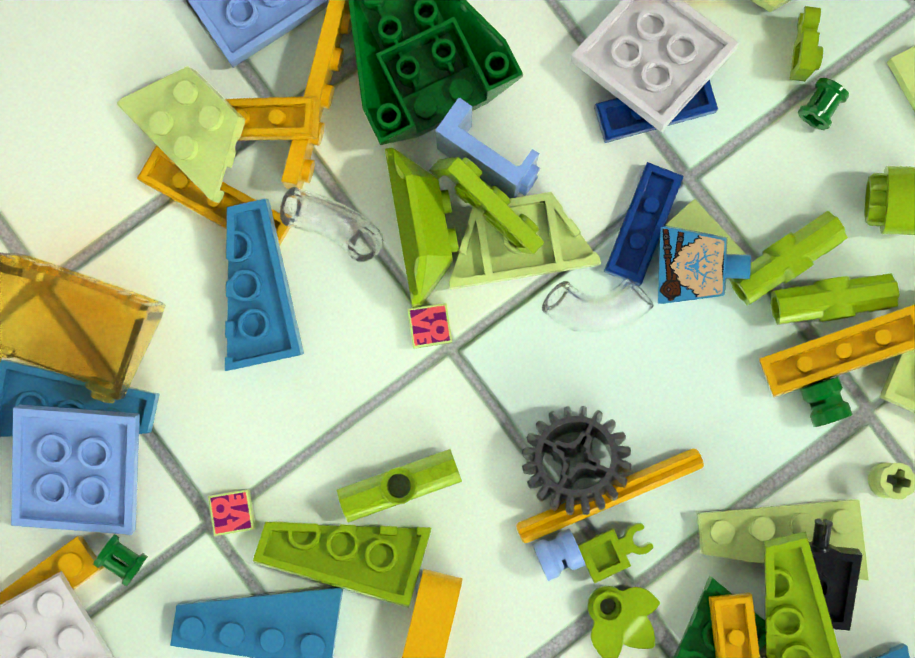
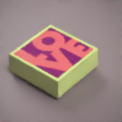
M447 303L408 309L413 349L452 343Z
M250 489L208 496L214 536L256 529Z

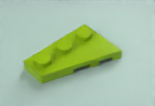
M459 157L439 159L430 168L429 171L436 178L440 179L443 175H446L456 184L454 187L456 190L455 194L465 203H469L476 209L480 206L486 210L483 214L484 219L522 253L535 254L545 243L536 234L539 231L538 226L526 215L520 214L518 216L508 206L511 200L503 191L496 186L489 188L479 178L482 175V171L468 158L464 157L462 160Z

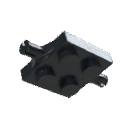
M820 518L815 519L813 539L809 542L832 626L836 630L850 631L863 555L857 548L836 547L829 544L833 522L827 519H823V522Z

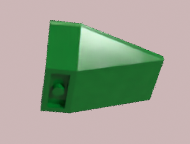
M348 0L362 108L380 145L417 138L436 129L458 98L471 105L472 111L488 104L524 75L506 39L467 0Z

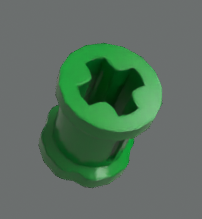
M819 78L815 84L816 91L808 104L800 107L798 115L810 126L819 130H825L830 128L832 124L831 117L839 104L845 103L849 98V92L834 80Z
M114 534L97 556L93 565L97 568L103 566L122 579V584L127 587L148 556L144 553L141 555L136 554L119 542L120 537ZM114 556H116L117 558H119L120 560H122L123 562H125L126 564H128V566L125 565L124 563H122L121 561H119L118 559H116Z

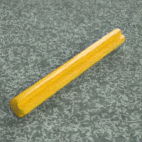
M689 449L626 476V487L612 485L618 492V498L613 501L605 494L602 495L605 501V508L603 510H599L595 502L592 501L589 502L590 513L588 515H583L581 504H574L573 515H567L565 502L556 511L549 509L518 522L516 529L522 542L529 543L700 470L704 467L703 459L697 449Z

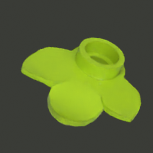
M601 586L592 592L587 604L589 615L594 621L591 630V641L602 658H618L623 644L637 649L654 648V629L647 616L658 608L660 601L650 591L636 586L622 591L613 586ZM604 599H612L615 606L610 613H604L600 609V604Z

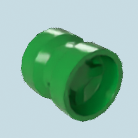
M839 376L800 389L803 400L810 404L812 410L810 419L813 427L830 424L853 415L849 403L842 399L841 391L843 387Z

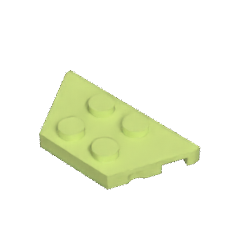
M187 66L121 98L117 102V105L211 201L219 203L223 199L224 191L220 190L225 170L226 167L232 168L236 154L235 145L241 137L246 119L196 70Z
M552 192L510 198L511 203L508 206L518 216L524 214L530 218L539 228L536 234L545 243L535 254L522 253L484 219L483 214L486 210L480 206L478 209L472 207L449 285L450 290L569 271L599 266L601 260L599 255L593 252L582 237L581 231L573 220L569 219L565 214L562 205Z

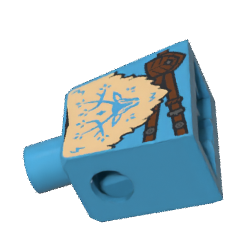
M672 226L660 227L658 304L724 296L726 278L750 279L751 255L727 254V237Z

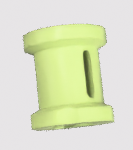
M880 463L870 470L868 484L871 491L881 498L905 499L915 491V474L908 465L903 463ZM888 475L897 479L896 486L887 483Z

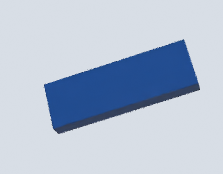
M710 80L707 81L668 126L714 114L719 110ZM618 98L599 102L594 106L604 143L656 130L653 125Z
M649 162L646 163L605 266V273L638 286L642 285L660 239V227L665 226L683 180V175Z

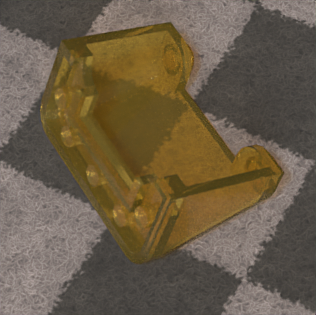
M0 252V363L2 358H18L86 382L85 387L91 390L90 397L102 402L114 403L115 399L120 400L125 397L162 319L166 304L154 298L36 257L19 253Z

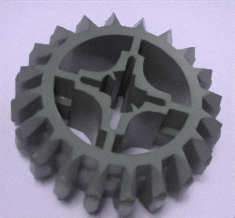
M566 406L564 407V418L559 419L557 414L551 411L548 414L551 425L548 426L539 420L536 423V429L541 436L529 433L526 437L527 442L533 447H527L522 450L523 458L531 460L522 465L524 474L533 475L527 481L528 487L535 489L542 486L536 495L540 502L552 495L550 508L554 511L559 508L562 501L566 502L567 515H573L574 504H581L583 515H588L590 513L589 502L592 501L595 502L599 510H603L605 508V501L602 495L605 494L609 499L615 501L618 498V492L612 485L618 487H626L627 479L620 474L630 472L632 466L630 462L622 460L631 455V448L629 446H619L626 439L625 433L622 431L611 434L616 427V422L613 419L606 421L603 425L600 424L603 413L600 410H597L592 418H588L587 407L581 406L579 416H572L571 408ZM581 432L573 442L564 443L559 440L555 443L553 442L564 434ZM595 437L603 443L611 459L609 468L601 465V460L595 458L590 452ZM583 449L584 463L578 462L570 471V459L568 457L576 458ZM545 453L552 455L553 460L563 467L558 484L549 478L543 468ZM588 477L596 480L598 477L601 479L597 484L586 489H570L580 478Z

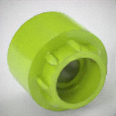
M886 166L884 173H873L871 176H868L864 208L865 222L869 226H880L881 234L915 235V167Z

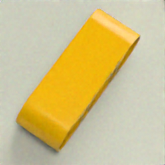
M423 569L402 658L445 657L463 578Z

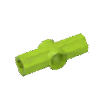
M829 210L794 234L790 232L762 251L763 255L751 262L750 279L728 278L733 290L747 306L752 304L782 282L786 284L814 265L813 261L843 243L848 238L845 233V227L837 216L831 214Z
M892 273L849 279V276L816 281L813 282V285L774 290L771 292L770 304L772 316L777 325L819 319V322L854 317L856 313L888 310L898 307L900 294L898 283L895 281Z
M448 449L339 488L336 491L343 514L349 523L460 483L462 479L452 451ZM395 474H403L410 480V492L404 497H397L389 490V480Z

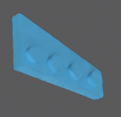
M3 359L0 360V437L13 436V408L19 404L139 413V434L151 433L160 393Z

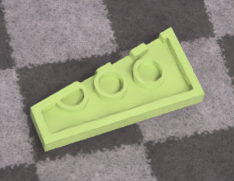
M858 499L697 513L700 550L702 554L764 564V541L806 531L808 541L811 542L815 519L820 518L822 522L823 519L833 522L829 544L836 547L859 549L863 555L859 579L869 581L860 500Z

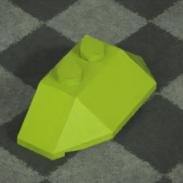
M393 147L386 148L385 154L411 303L413 308L422 307L453 263L452 252L459 251L455 228L447 229L445 214L452 213L448 189L440 190L438 178Z

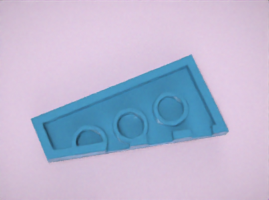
M265 198L227 207L226 259L228 260V281H226V297H228L227 321H225V338H227L225 371L303 355L304 350L269 199Z
M330 587L280 594H263L233 599L226 598L180 603L176 605L170 646L250 658H333L343 589Z

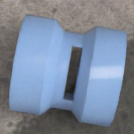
M570 528L558 532L554 540L546 541L542 539L532 544L547 581L558 578L561 571L567 568L576 570L585 566L582 554Z

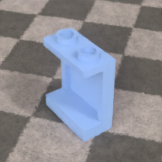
M458 98L435 130L437 150L449 158L459 157L462 160L466 157L482 171V175L479 178L491 187L496 186L509 199L516 198L519 193L526 196L538 179L537 174L541 168L537 166V161L540 153L532 149L520 166H515L468 133L472 127V106Z

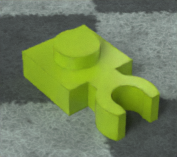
M805 6L804 13L799 14L797 23L798 34L793 47L790 80L805 82L821 66L823 47L818 46L820 32H817L821 8Z
M634 523L628 526L624 535L618 538L615 530L611 528L577 544L594 583L631 567L626 555L632 552L643 555L649 553L654 548L651 542H647L642 546H636L633 542L634 534L645 528L642 523Z

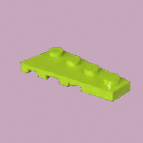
M806 531L764 541L766 658H841Z

